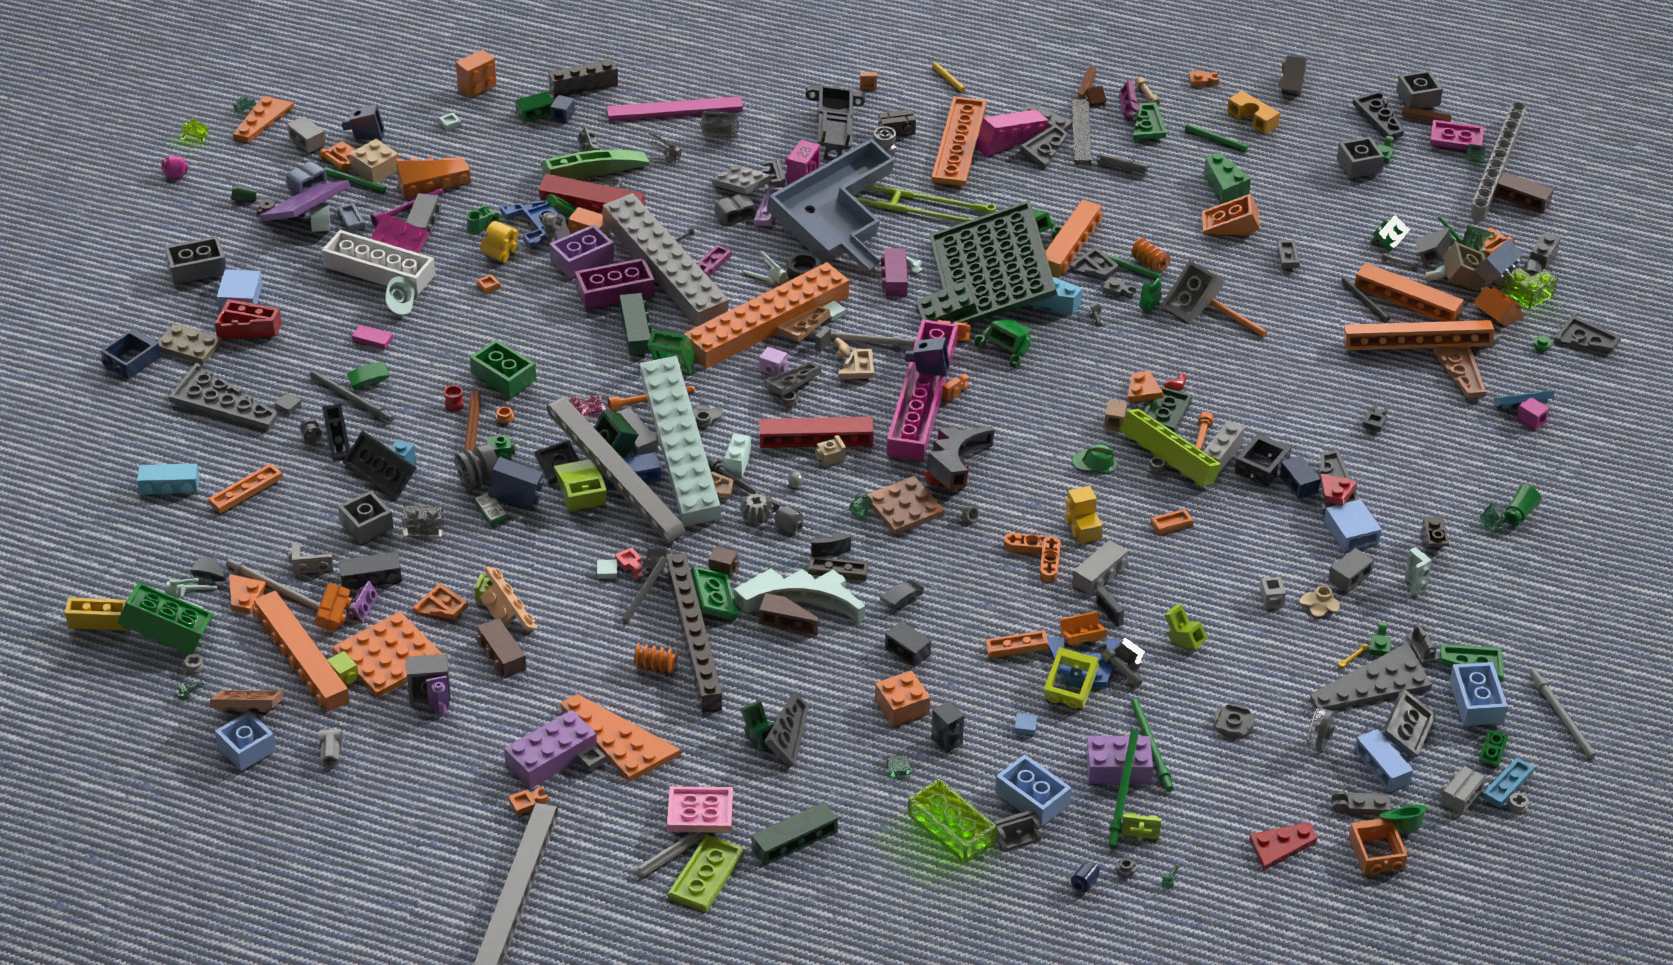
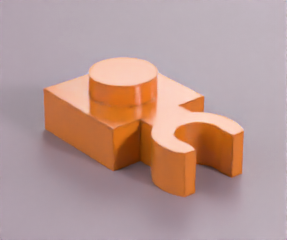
M1189 71L1191 87L1207 86L1208 83L1218 85L1219 83L1217 72L1206 74V71Z
M962 374L959 379L955 377L944 384L942 399L948 403L961 395L962 389L965 390L970 387V384L967 383L970 377Z
M543 787L536 788L533 793H530L527 789L508 796L509 803L517 816L533 811L536 803L546 804L549 802L548 795H544Z

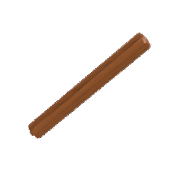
M471 391L464 451L469 449L472 453L476 445L481 398L479 391Z

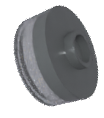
M1320 707L1316 708L1308 729L1307 747L1319 751L1325 750L1328 741L1331 740L1334 733V711Z

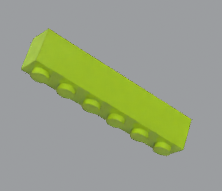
M1140 409L1127 410L1120 431L1125 433L1127 438L1135 440L1142 448L1153 452L1155 457L1164 459L1167 465L1178 469L1182 475L1193 479L1195 484L1199 486L1214 484L1222 465L1221 463Z

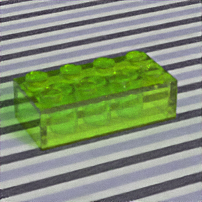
M936 779L908 798L907 815L964 864L996 843L997 825L942 779Z

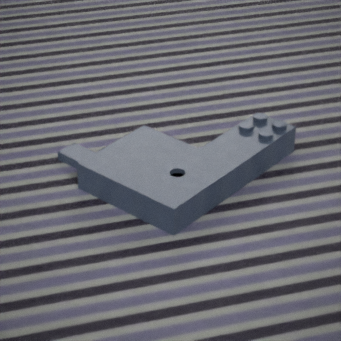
M871 138L770 195L767 211L823 263H829L846 253L862 269L868 272L878 266L881 260L863 242L877 234L880 220L853 195L890 175L895 159ZM812 208L815 212L808 213L805 209Z

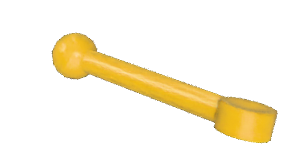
M1362 644L1361 648L1347 659L1340 660L1338 667L1344 669L1348 662L1363 651H1368L1369 646Z

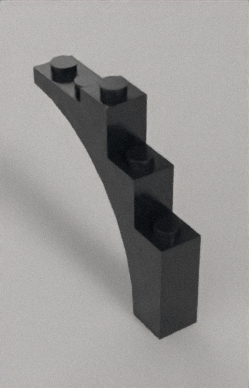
M956 427L939 429L938 438L933 443V450L928 454L926 470L948 489L965 488L968 469L962 464L960 459L972 451L992 447L995 429L993 427L958 430Z

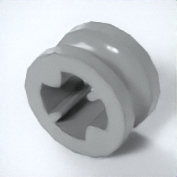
M191 654L184 660L185 669L190 674H198L204 668L203 659L198 654Z
M1522 793L1512 794L1508 804L1510 811L1516 814L1525 813L1529 802L1528 797Z

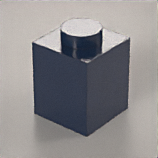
M558 95L551 105V120L568 123L575 113L574 98Z

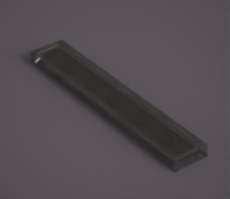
M1072 99L1074 165H1092L1089 100Z

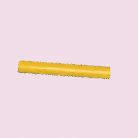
M937 62L932 64V68L961 93L966 90L960 82Z

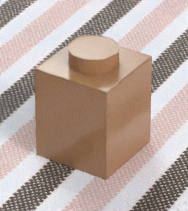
M1109 400L1105 413L1104 428L1120 431L1127 412V402Z

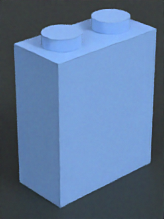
M225 269L217 294L219 311H222L228 299L257 304L263 285L261 271Z
M1361 499L1345 503L1343 506L1335 505L1326 508L1324 523L1344 552L1379 544L1382 529Z

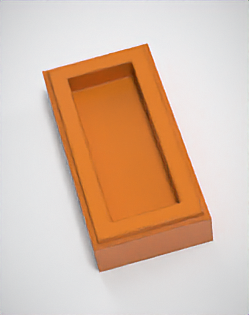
M1186 509L1150 518V524L1158 536L1191 527L1194 523Z

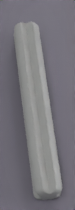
M692 832L637 867L636 872L641 878L645 877L702 840L707 832Z

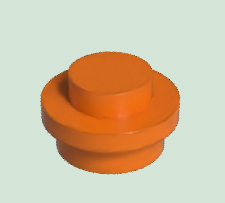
M500 407L495 414V418L498 422L506 424L514 419V413L509 407Z

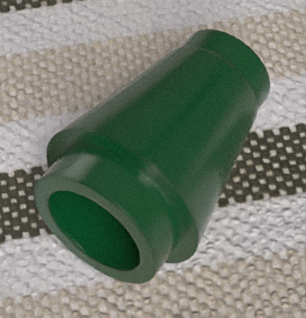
M239 185L237 187L232 186L231 200H235V202L256 201L257 190Z

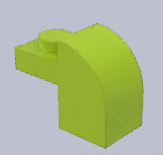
M1176 604L1164 614L1170 628L1166 633L1171 641L1181 648L1197 649L1208 640L1201 622H1189L1182 604Z

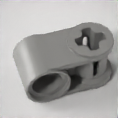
M547 212L543 215L542 224L549 243L570 235L562 214L554 215Z

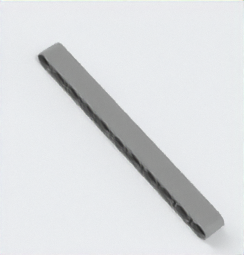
M1522 102L1511 104L1473 199L1470 217L1475 221L1485 220L1495 196L1497 183L1503 176L1524 122L1526 105Z
M561 397L546 406L547 412L553 421L665 542L669 543L685 534L682 522L565 397Z
M535 804L474 965H503L558 817L557 806Z

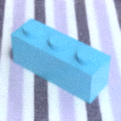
M198 464L139 465L137 477L139 495L198 493L200 479Z

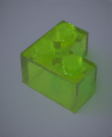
M1519 267L1507 274L1504 291L1531 309L1555 295L1558 278L1545 269L1532 276Z

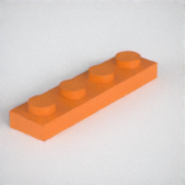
M270 463L209 497L208 503L221 514L283 478L282 472Z

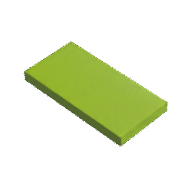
M706 834L669 890L668 899L707 913L744 855L745 848Z

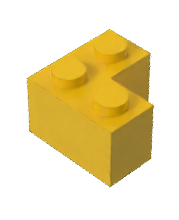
M1090 486L1068 490V497L1065 500L1067 510L1064 513V519L1066 524L1070 525L1072 535L1077 538L1079 544L1102 539L1103 525L1096 514L1097 498Z

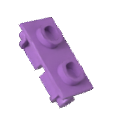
M370 581L367 582L366 586L358 590V594L354 599L355 603H352L346 611L348 618L358 617L361 623L364 622L378 598V594Z
M447 676L427 679L429 710L434 709L438 716H444L447 712L446 706H450Z

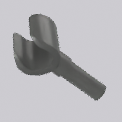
M1096 302L1090 304L1089 314L1093 315L1097 325L1100 326L1101 321L1098 313L1101 312V306Z

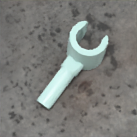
M906 256V261L911 264V271L914 274L922 270L919 267L922 264L921 261L917 260L915 262Z

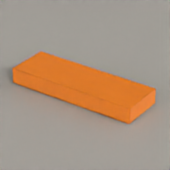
M1045 630L986 639L989 659L1049 649Z

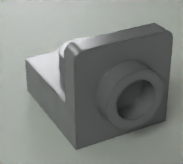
M649 548L646 559H643L642 567L654 569L662 556L667 558V551Z
M1126 638L1113 649L1117 653L1116 656L1127 663V667L1131 671L1133 669L1136 671L1143 662L1141 658L1144 651Z

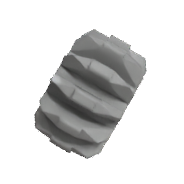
M749 493L748 496L743 497L740 511L743 519H748V522L755 521L757 524L758 521L765 522V519H770L773 505L770 497L765 496V493Z

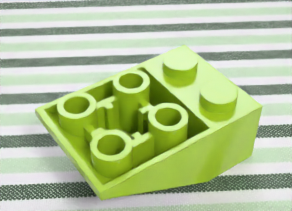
M590 460L554 466L568 512L606 505L607 490L602 475Z

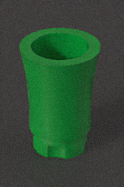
M1519 486L1514 498L1504 512L1505 522L1513 526L1520 525L1531 511L1541 503L1540 493L1532 486Z

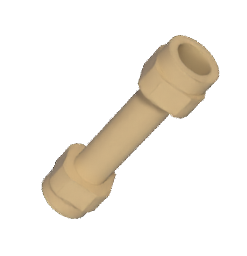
M1138 77L1135 80L1138 90L1144 92L1148 98V103L1156 102L1157 106H1159V97L1150 91L1147 81L1143 77Z

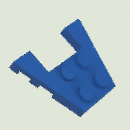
M548 200L533 201L532 205L516 203L514 207L500 206V212L506 220L524 215L536 229L535 231L523 234V241L530 249L547 239L542 224V217L545 213L562 214L566 225H568L569 216L555 209Z
M1047 637L1050 655L1053 660H1055L1059 647L1064 648V637ZM1106 639V648L1114 649L1123 639ZM1082 653L1098 658L1099 668L1092 687L1106 688L1114 671V665L1103 660L1099 653ZM1062 664L1058 671L1066 687H1082L1087 675V671Z

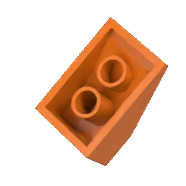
M1248 194L1202 211L1204 234L1246 235L1260 230L1259 211L1252 195Z

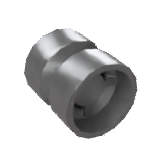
M890 127L877 128L874 131L873 140L893 157L895 155V130Z

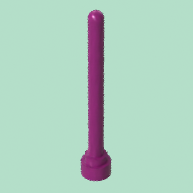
M439 188L427 194L440 196L444 193V190ZM416 199L384 213L390 216L411 209ZM375 212L370 215L371 222L375 227L379 224L384 213Z

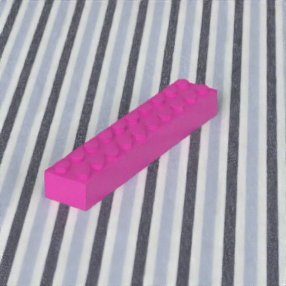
M922 320L913 351L919 340L946 337L951 365L957 344L958 324ZM909 362L887 437V456L924 461L942 398L943 385L946 383L947 377L918 373L915 362Z

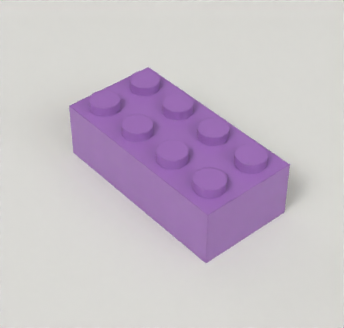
M570 710L505 747V765L531 789L578 762L577 754L593 744L597 747V733L573 710Z

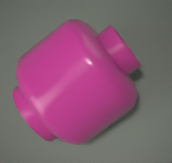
M169 155L166 159L162 160L161 170L168 178L180 179L184 173L188 172V163H185L184 158L181 156Z

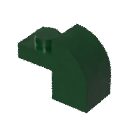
M756 701L740 708L745 722L743 729L747 738L758 749L764 750L769 748L764 741L775 723L767 721L762 702Z

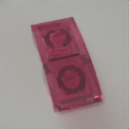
M580 394L567 399L581 415L606 411L601 394L582 399Z

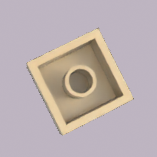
M377 139L349 153L351 170L365 180L378 183L397 172L396 159H399V154Z

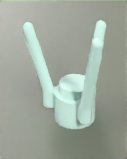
M760 251V254L766 259L765 263L771 267L769 270L770 278L743 270L744 274L768 281L771 284L775 282L782 284L787 278V272L781 269L763 251Z
M198 578L178 581L170 580L166 583L165 593L180 599V596H184L185 590L217 589V586L184 585L198 582ZM183 600V601H185V602H187V603H190V604H192V605H194V606H197V607L203 609L202 606H199V605H197V604H194V603H191V602H189V601Z

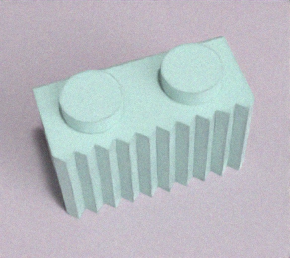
M733 434L724 457V468L739 478L743 477L751 454L750 436Z

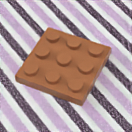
M915 476L865 495L866 503L894 535L944 516L945 510Z
M221 690L210 699V708H216V711H228L229 708H237V711H249V708H258V711L262 712L270 711V708H274L283 699V691Z

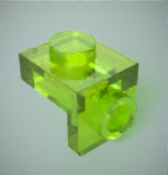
M191 118L189 123L185 122L182 126L181 131L183 134L181 138L184 140L186 135L189 134L203 142L210 127Z

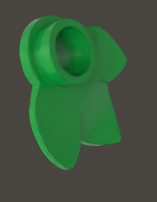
M1157 278L1152 286L1148 282L1144 281L1139 307L1144 312L1148 313L1154 309L1155 305L1162 298V292H1160L1162 283L1159 278Z

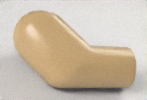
M836 338L833 341V345L839 349L836 355L840 359H844L846 355H849L850 347L840 338Z

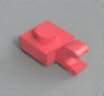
M632 547L615 554V560H617V563L624 571L630 569L636 580L644 577L640 571L643 570L641 565L642 558Z

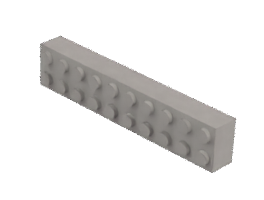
M633 193L603 205L602 221L636 259L645 258L654 280L696 327L728 312L729 299Z

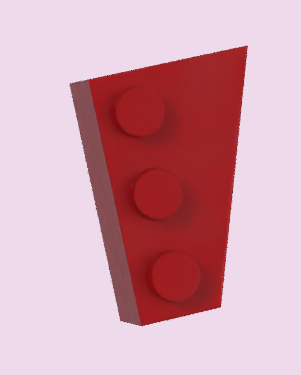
M228 299L214 324L218 337L222 339L276 337L282 326L280 308Z

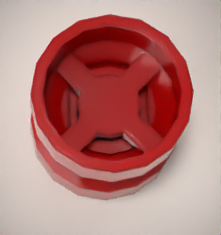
M451 385L445 388L444 398L447 410L454 412L463 408L461 387Z

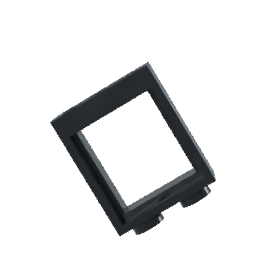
M1257 433L1236 458L1235 473L1268 487L1280 473L1281 461L1290 459L1291 447ZM1254 453H1258L1274 460L1269 468H1266L1249 459Z

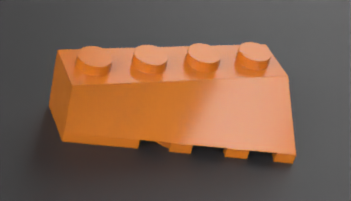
M410 158L409 161L396 159L398 187L404 198L417 196L418 193H430L439 188L448 189L471 183L470 169L464 158H442L441 160H434V158H427V160Z

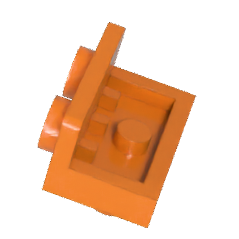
M1096 611L1060 619L1061 637H1064V641L1071 646H1078L1086 641L1097 642L1101 638L1107 637V631L1099 624V614Z

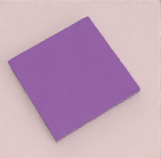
M346 180L313 185L262 213L259 217L261 221L297 217L349 188L350 184Z

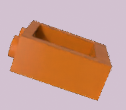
M1382 818L1351 823L1349 839L1364 875L1405 870L1408 855L1392 819ZM1387 838L1393 855L1368 858L1362 842Z

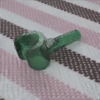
M203 681L189 686L180 684L178 686L179 692L177 693L179 699H188L192 690L204 686Z
M1174 865L1170 875L1163 874L1161 887L1173 888L1174 878L1179 869L1178 865Z

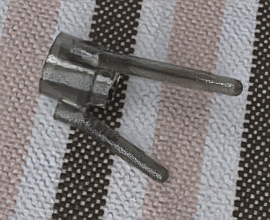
M652 132L648 133L663 143L651 141L652 144L665 149L664 155L667 156L666 158L647 156L648 160L668 163L679 161L682 149L677 148L676 145L667 142Z

